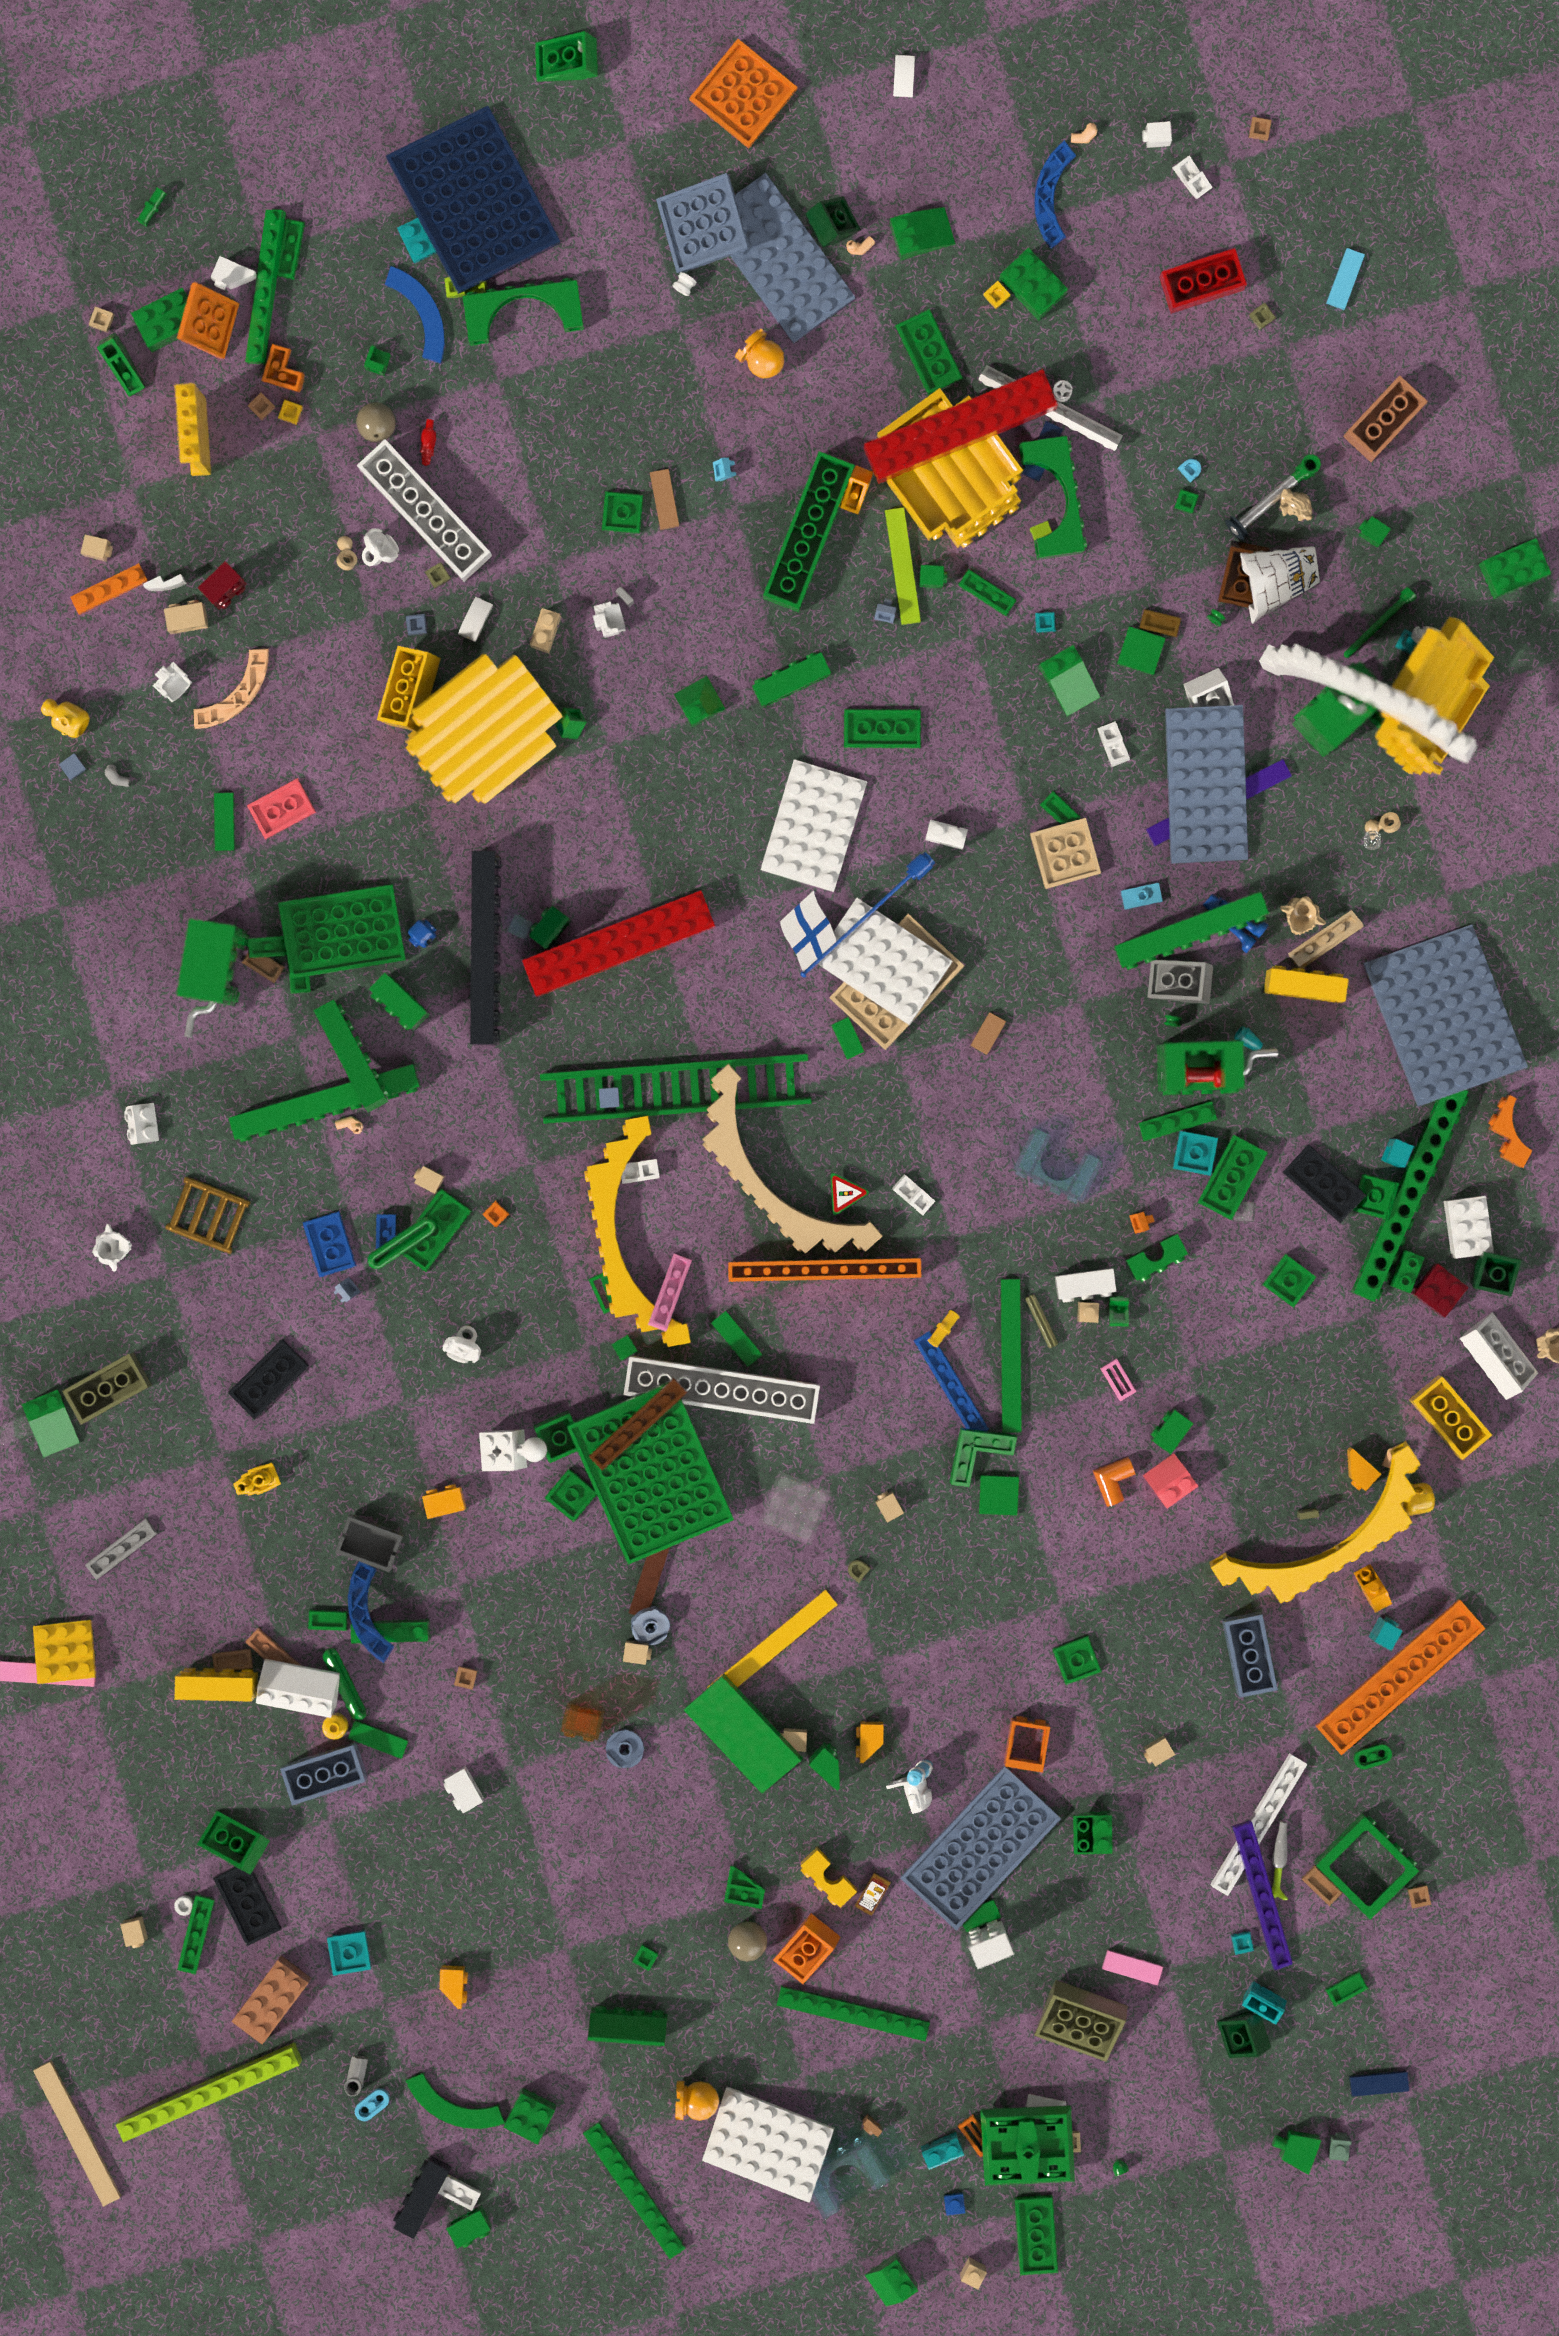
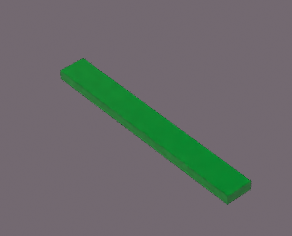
M1001 1279L1002 1433H1022L1020 1279Z

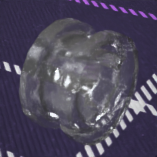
M1372 830L1364 834V846L1368 850H1376L1380 847L1381 835L1377 831Z

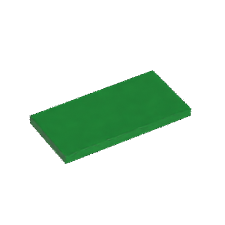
M725 1674L684 1708L687 1715L761 1793H764L803 1759Z

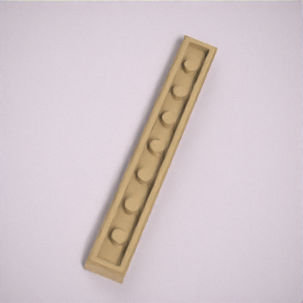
M52 2060L35 2068L33 2072L103 2207L121 2198V2194Z

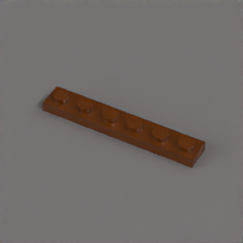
M672 1378L589 1455V1458L601 1470H604L687 1393L686 1389L675 1378Z

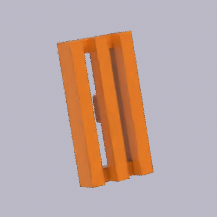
M972 2114L964 2122L958 2124V2128L977 2154L982 2157L983 2150L979 2149L964 2128L967 2125L982 2145V2138L970 2122L973 2121L982 2133L981 2124Z

